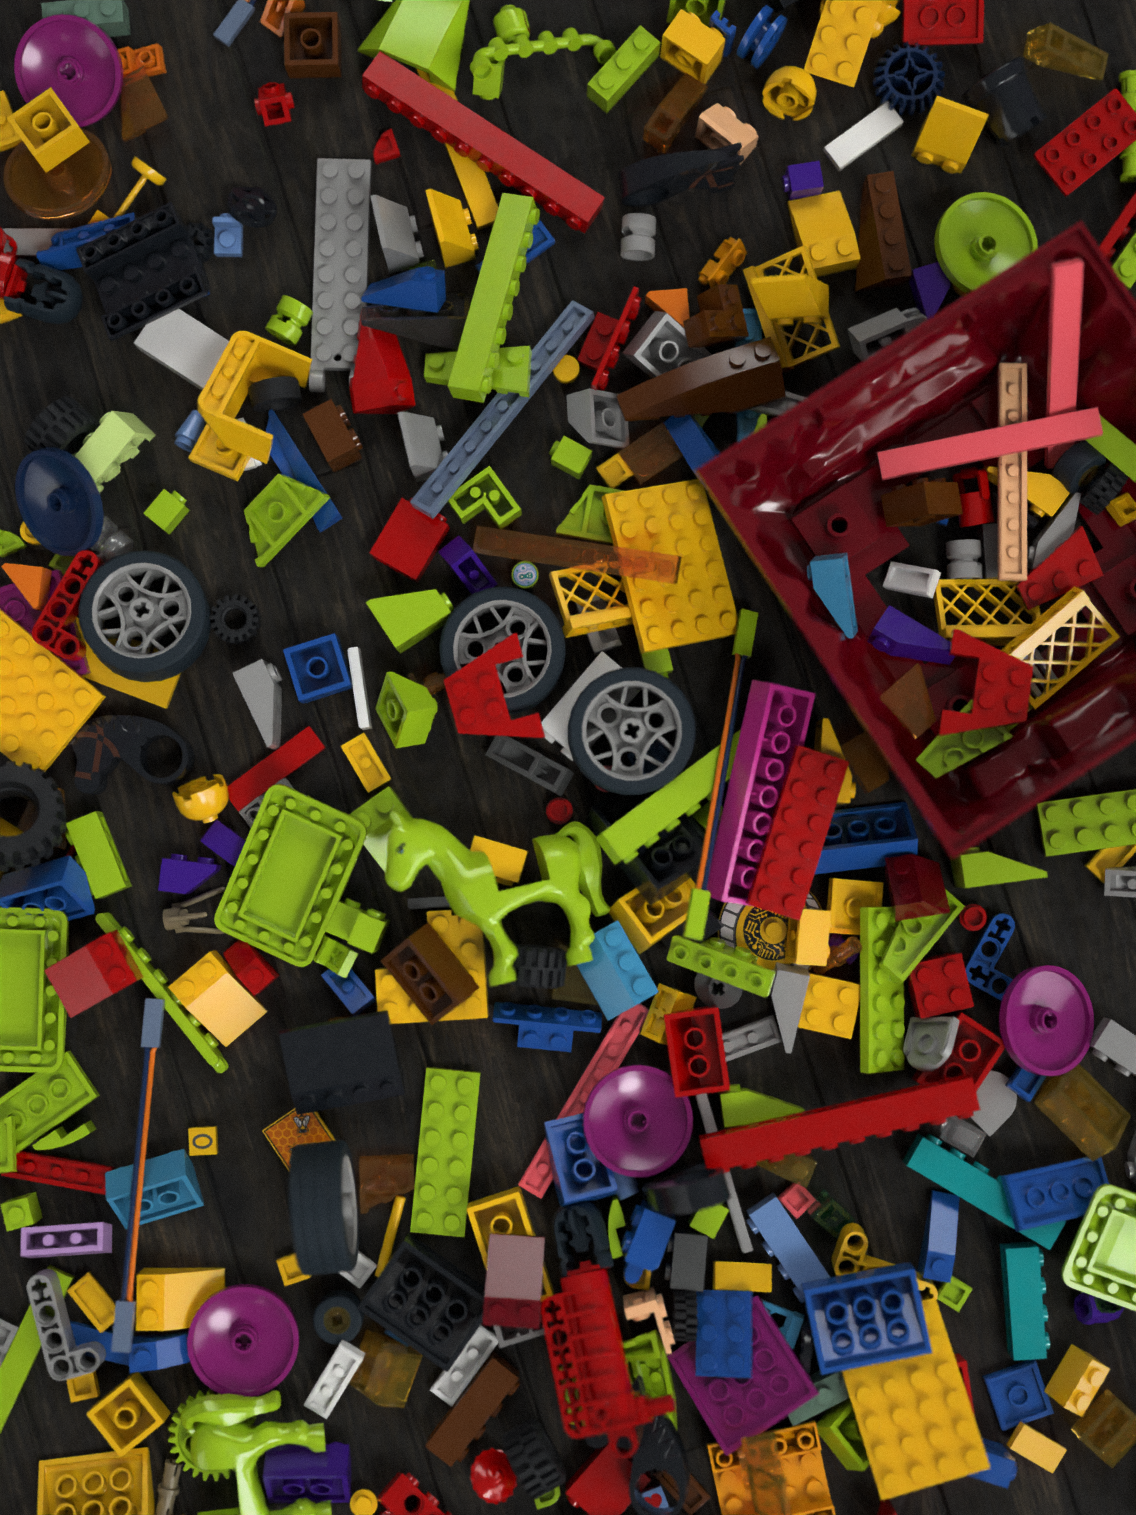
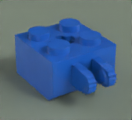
M643 1199L640 1205H635L630 1218L632 1220V1228L630 1231H625L620 1244L622 1246L621 1251L624 1252V1260L626 1261L623 1271L624 1279L629 1284H636L644 1269L653 1271L659 1267L676 1222L674 1214L654 1211Z

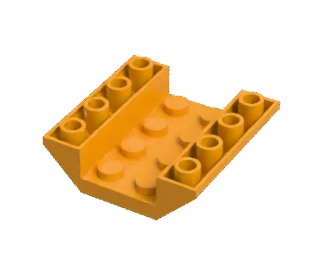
M815 1421L762 1432L728 1456L725 1455L718 1442L707 1444L722 1515H836L829 1493L820 1451L822 1449Z

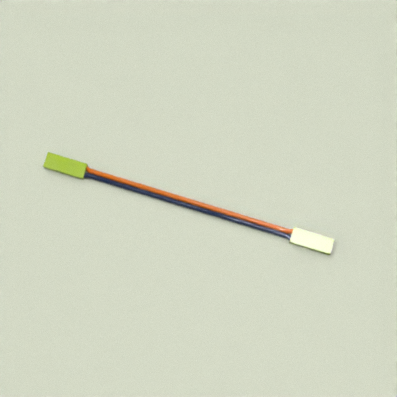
M743 608L739 611L732 655H735V664L697 884L695 888L691 889L683 937L699 941L703 940L711 894L707 890L745 663L751 657L758 612Z

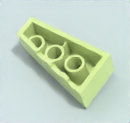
M107 412L100 419V426L96 431L91 432L85 437L82 448L72 454L89 471L99 493L104 489L102 485L104 481H110L121 472L119 465L130 457L133 459L140 452L137 447L145 438L150 442L156 436L133 413Z

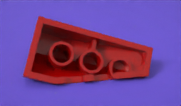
M379 308L361 309L357 340L359 341L357 354L354 355L353 364H355V369L349 386L353 413L398 414V412H404L415 406L412 379L388 310Z

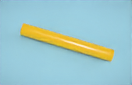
M395 1195L375 1272L377 1277L391 1257L406 1197L401 1195Z

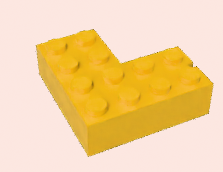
M453 909L427 911V923L438 933L439 937L480 987L439 1021L488 1018L489 1007L484 933L475 924L458 915H453ZM377 968L375 970L377 1012L388 1010L391 1024L429 1022L387 968Z

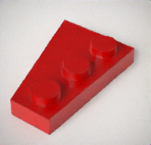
M1079 526L1046 559L1036 565L1027 574L1026 581H1019L1016 584L1027 610L1067 593L1074 586L1078 588L1104 576L1083 526Z

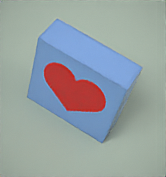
M661 1483L641 1491L642 1496L649 1504L658 1508L670 1507Z

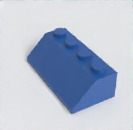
M907 802L834 810L815 874L885 866V858L908 854L917 855L918 837Z

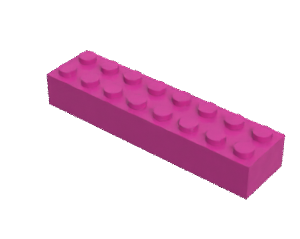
M752 680L712 856L707 890L711 892L710 897L722 902L751 906L746 904L794 747L795 745L804 746L815 693Z

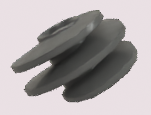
M696 973L694 988L697 996L704 1004L708 1006L717 1005L719 1009L733 1006L739 1001L743 989L701 973Z

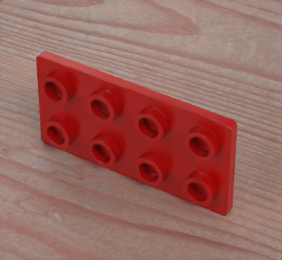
M1115 88L1035 152L1033 157L1062 194L1068 196L1136 141V112L1118 89Z
M636 286L633 287L619 320L597 312L577 359L579 364L597 371L591 384V389L605 391L610 373L608 369L615 368L620 355L618 354L620 350L619 344H625L630 332L631 322L629 321L630 319L635 321L640 309L639 304L642 298L638 297L639 288Z

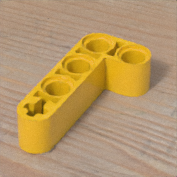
M856 1223L846 1224L842 1228L831 1260L836 1276L896 1264L865 1255L868 1248V1240L863 1228ZM852 1235L860 1236V1240L857 1243L847 1242ZM842 1261L852 1262L850 1267L846 1269L839 1268ZM915 1271L918 1288L922 1291L920 1293L921 1302L932 1298L937 1300L938 1292L932 1279L923 1278L918 1271Z

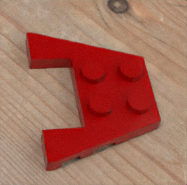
M953 629L949 655L977 659L970 714L948 710L941 711L938 736L1026 722L1033 666L959 629Z
M517 633L510 635L444 680L459 734L545 737L539 713L511 720L496 668L498 664L523 658Z

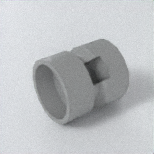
M644 213L624 215L622 217L621 234L625 237L621 239L620 256L633 261H645L654 258L655 240L651 237L656 234V218Z
M965 539L946 542V558L951 561L946 566L947 579H983L982 564L978 562V558L982 556L980 540Z

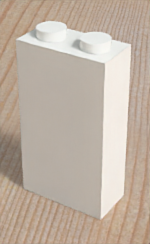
M177 309L145 325L134 344L140 351L203 390L229 341L182 310Z
M603 651L542 721L545 733L544 738L551 744L554 741L558 742L563 747L561 752L571 761H573L568 744V723L572 707L579 694L594 679L606 672L622 668ZM623 689L611 692L608 695L620 703ZM628 689L624 706H628L640 690ZM604 709L601 712V719L605 723H613L616 720V713L612 709ZM588 721L586 725V738L600 731L599 728ZM601 736L597 737L596 739L588 743L590 749L595 745V743L600 739Z

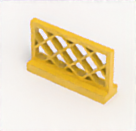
M805 245L756 267L752 265L743 270L765 338L771 337L779 356L783 373L793 370L797 365L840 348L830 315L827 319H820L819 324H810L815 329L809 342L797 337L803 325V320L798 321L792 335L785 332L783 326H778L777 322L768 319L751 284V278L766 277L765 270L774 266L782 269L779 276L786 275L787 272L799 274L788 268L792 259L801 254L804 265L800 274L808 272L809 276L817 279L807 246ZM820 329L828 332L831 344L822 348L814 345ZM786 336L791 337L789 343ZM795 340L807 345L803 356L796 359L793 358L791 352ZM812 347L817 349L813 352H810Z
M617 559L550 572V581L565 624L562 627L565 638L633 624L629 604L624 605L615 600L619 590L626 593L622 579L618 582L607 575L609 568L615 567L619 569ZM591 572L600 577L595 587L582 579L585 573ZM567 577L575 582L571 592L561 587L558 578ZM603 580L616 587L612 597L598 589ZM578 585L592 592L587 602L573 594ZM594 595L608 602L605 609L599 610L590 604ZM569 600L584 607L580 614L570 616L567 607Z
M939 579L933 595L938 635L950 642L952 630L959 629L991 646H1006L1030 625L1018 617L1023 609L1032 616L1034 622L1041 616L1039 605L1029 610L1025 608L1021 597L1014 592L1019 581ZM941 587H948L956 594L951 602L942 596ZM967 587H974L982 594L976 602L964 593ZM992 587H999L1006 593L1001 602L989 592ZM959 597L971 607L965 615L953 605ZM984 597L996 606L991 614L978 605ZM1009 597L1021 606L1015 614L1004 605V602ZM948 610L960 619L957 625H946L945 613ZM973 610L985 619L982 625H976L968 618ZM998 610L1011 619L1007 624H1000L993 618Z
M1075 586L1001 649V651L1031 666L1033 664H1046L1045 679L1032 678L1031 681L1032 683H1044L1043 693L1035 700L1031 695L1029 696V704L1034 709L1043 704L1120 637L1091 603L1087 594ZM1086 606L1090 611L1089 623H1076L1077 612ZM1095 618L1100 624H1095ZM1061 626L1069 627L1068 641H1055L1056 630ZM1075 627L1088 628L1087 642H1073ZM1094 628H1104L1109 634L1101 643H1092ZM1039 645H1048L1047 660L1033 659L1034 650ZM1054 645L1067 646L1066 660H1052ZM1073 646L1086 647L1085 657L1080 661H1071ZM1052 664L1065 665L1064 675L1059 679H1050Z

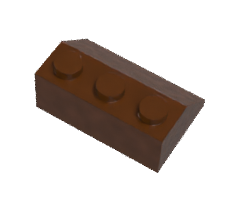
M429 923L421 927L381 960L431 1025L451 1012L480 988Z

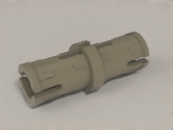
M170 1459L165 1460L162 1482L157 1488L159 1498L154 1515H172L175 1498L180 1491L178 1482L183 1462L176 1463V1459H172V1463H170Z

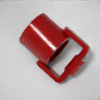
M971 467L962 469L960 473L954 474L953 482L958 483L963 514L958 515L959 527L995 522L987 471ZM977 477L979 491L965 494L963 480Z

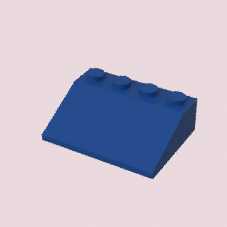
M910 1262L801 1283L821 1375L932 1353L915 1269Z

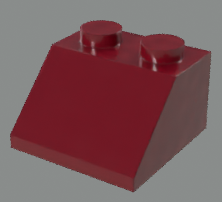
M914 854L885 858V876L895 921L950 913L938 862Z

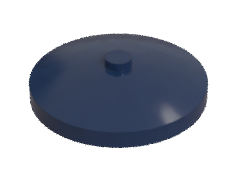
M47 447L28 454L20 463L15 480L17 504L27 528L40 544L58 555L75 556L82 550L91 549L98 541L102 532L103 506L98 488L89 471L76 457L59 448Z

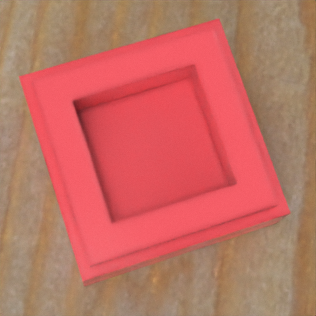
M798 1179L777 1197L796 1219L816 1201L814 1196Z

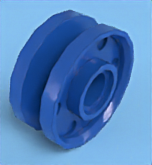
M768 5L764 6L752 21L736 53L737 56L744 59L751 51H754L751 65L757 69L775 47L788 20L783 15H780L773 23H770L773 9Z

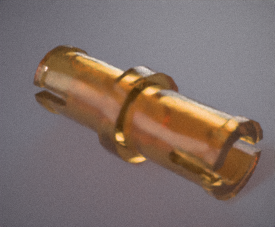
M852 936L839 945L831 946L826 966L812 965L813 970L818 975H823L835 966L840 967L844 965L846 959L861 952L862 946L860 941Z

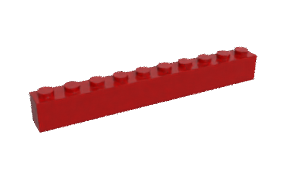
M379 51L363 73L362 89H364L369 97L373 99L378 98L392 112L401 113L407 117L415 127L424 128L437 141L447 143L460 156L468 157L476 162L481 170L485 172L490 171L504 185L513 186L523 196L533 197L534 201L542 205L546 212L553 216H559L566 221L570 228L585 233L602 209L605 197L383 52Z
M964 1074L699 1135L706 1168L721 1167L724 1173H728L731 1167L751 1168L757 1165V1161L767 1159L769 1163L781 1161L784 1159L783 1155L794 1153L795 1156L810 1154L811 1149L821 1147L822 1150L834 1149L838 1147V1143L849 1141V1144L865 1141L866 1136L876 1134L877 1138L890 1136L893 1134L892 1130L903 1128V1131L916 1130L920 1128L919 1124L930 1122V1125H938L947 1122L946 1118L957 1116L958 1119L974 1116L975 1111L980 1110L973 1077L969 1074Z

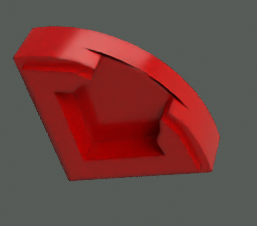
M392 129L385 131L376 143L373 151L376 165L400 157Z

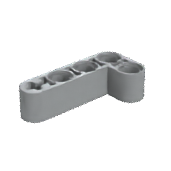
M51 1269L39 1271L28 1281L27 1292L50 1376L54 1380L64 1381L95 1371L105 1360V1347L96 1341L76 1346L59 1277ZM39 1281H41V1283L46 1282L47 1287H45L44 1285L40 1286ZM45 1305L54 1308L55 1316L52 1317L46 1314ZM52 1332L61 1335L62 1343H56L53 1340ZM85 1352L93 1353L96 1357V1362H89L85 1357ZM59 1359L68 1362L69 1370H64L60 1367Z

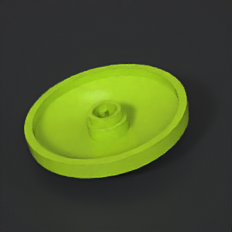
M989 192L968 194L955 201L941 216L935 232V252L942 271L957 288L967 294L1038 249L1036 233L1026 214L1011 200Z

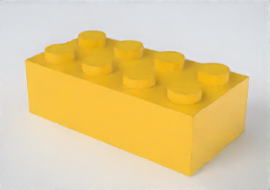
M826 0L804 70L810 74L854 87L883 0Z
M520 1186L469 1202L467 1205V1212L486 1271L489 1233L536 1236ZM544 1259L541 1302L545 1298L554 1295Z

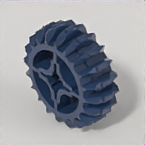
M908 41L904 43L902 48L896 44L893 46L892 51L887 49L884 52V58L878 59V67L873 71V76L876 78L873 79L872 84L874 87H878L875 91V96H883L880 101L881 105L888 101L890 103L889 110L892 111L894 107L898 108L899 116L903 114L904 110H907L909 116H912L915 109L920 114L924 112L925 107L930 109L936 97L941 95L940 91L943 90L945 85L941 81L945 77V72L940 71L943 64L942 62H934L937 58V53L927 54L929 51L928 46L920 50L918 42L914 44L913 48H910ZM903 63L901 70L895 71L894 74H888V71L893 66ZM906 73H907V77H910V80H909V81H907V78H906V79L904 78L905 75H906ZM923 84H929L925 92L914 95L916 88L922 87Z

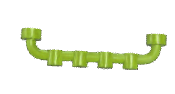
M575 28L566 29L562 37L554 38L550 31H544L538 36V40L530 41L525 34H519L514 38L512 44H505L502 38L495 37L490 40L488 47L481 48L475 53L470 64V70L476 80L484 81L489 79L494 72V67L489 58L493 57L496 61H502L508 55L519 54L520 57L526 58L533 52L544 51L545 54L549 55L561 48L576 51L581 46L591 45L594 46L593 53L598 62L606 64L617 50L610 40H603L592 34L579 35Z

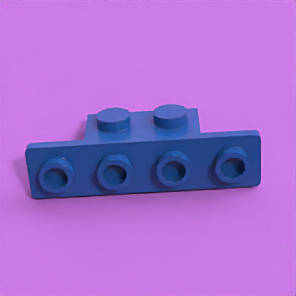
M495 1002L492 1021L519 1025L517 1047L571 1052L573 1031L600 1033L602 1013L591 1010H571L563 1007L551 1008L539 1005Z

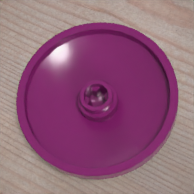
M60 14L49 16L32 25L18 44L14 62L15 78L19 91L26 103H29L51 87L79 127L88 126L100 121L116 105L123 86L122 61L114 42L95 23L74 15Z
M1052 965L1033 966L1018 974L1006 989L1000 1007L999 1025L1005 1048L1011 1058L1021 1068L1032 1074L1057 1076L1067 1073L1076 1067L1087 1053L1094 1031L1092 1003L1079 979L1068 970Z
M628 1065L609 1072L595 1084L585 1102L582 1123L587 1144L602 1164L612 1171L625 1176L646 1177L664 1171L680 1158L691 1137L693 1115L687 1096L675 1098L673 1079L669 1074L651 1066Z
M251 1284L226 1287L210 1296L196 1312L188 1333L187 1347L189 1359L198 1377L212 1390L220 1394H235L246 1397L261 1395L273 1389L284 1380L294 1365L299 1348L297 1320L289 1305L279 1295L267 1288Z

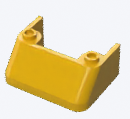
M238 331L229 340L198 398V412L226 447L267 464L274 435L236 420L235 417L249 393L248 388L255 382L273 377L290 376L297 378L299 386L306 388L313 359L251 332Z

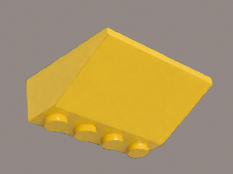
M148 1447L131 1449L121 1458L115 1451L39 1461L37 1515H154L156 1512Z

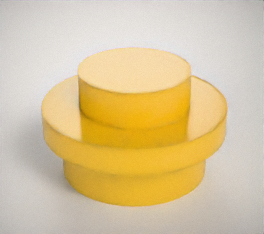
M359 1489L352 1495L350 1508L355 1515H373L377 1509L378 1500L373 1491Z

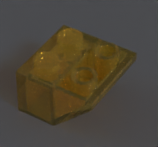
M366 1330L359 1348L366 1355L349 1384L380 1407L404 1408L423 1355L397 1340Z
M1106 1389L1074 1424L1071 1430L1111 1468H1114L1136 1443V1415L1109 1389Z

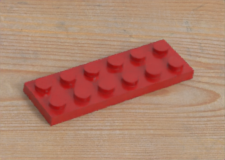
M795 745L746 904L793 919H801L849 761Z

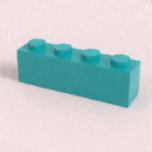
M1033 1242L1000 1243L1007 1353L1013 1360L1046 1359V1349H1050V1339L1048 1333L1045 1332L1044 1322L1048 1321V1311L1046 1305H1043L1042 1294L1046 1293L1045 1279L1041 1277L1040 1266H1044L1043 1252Z

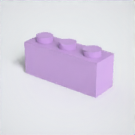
M97 1222L21 1228L22 1257L42 1258L112 1253V1224Z

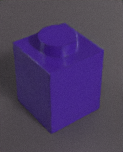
M820 161L788 165L785 176H782V188L784 192H788L789 201L822 193L824 184Z

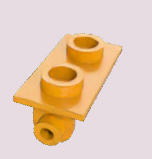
M729 237L728 240L725 239L714 253V257L720 261L717 263L710 259L699 272L700 277L698 281L705 286L709 283L711 288L717 284H726L729 276L737 266L742 264L747 254L742 240L738 238L736 241L732 237Z

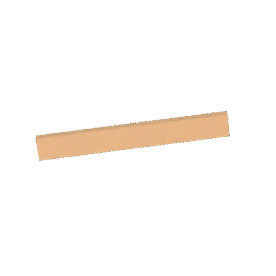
M999 363L998 427L1027 422V363ZM1027 451L998 457V581L1027 580Z

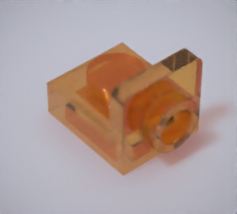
M412 672L409 673V679L419 684L415 675ZM434 672L423 679L424 684L422 686L427 687L432 696L446 688L444 683L446 676L444 673L438 675L437 672Z

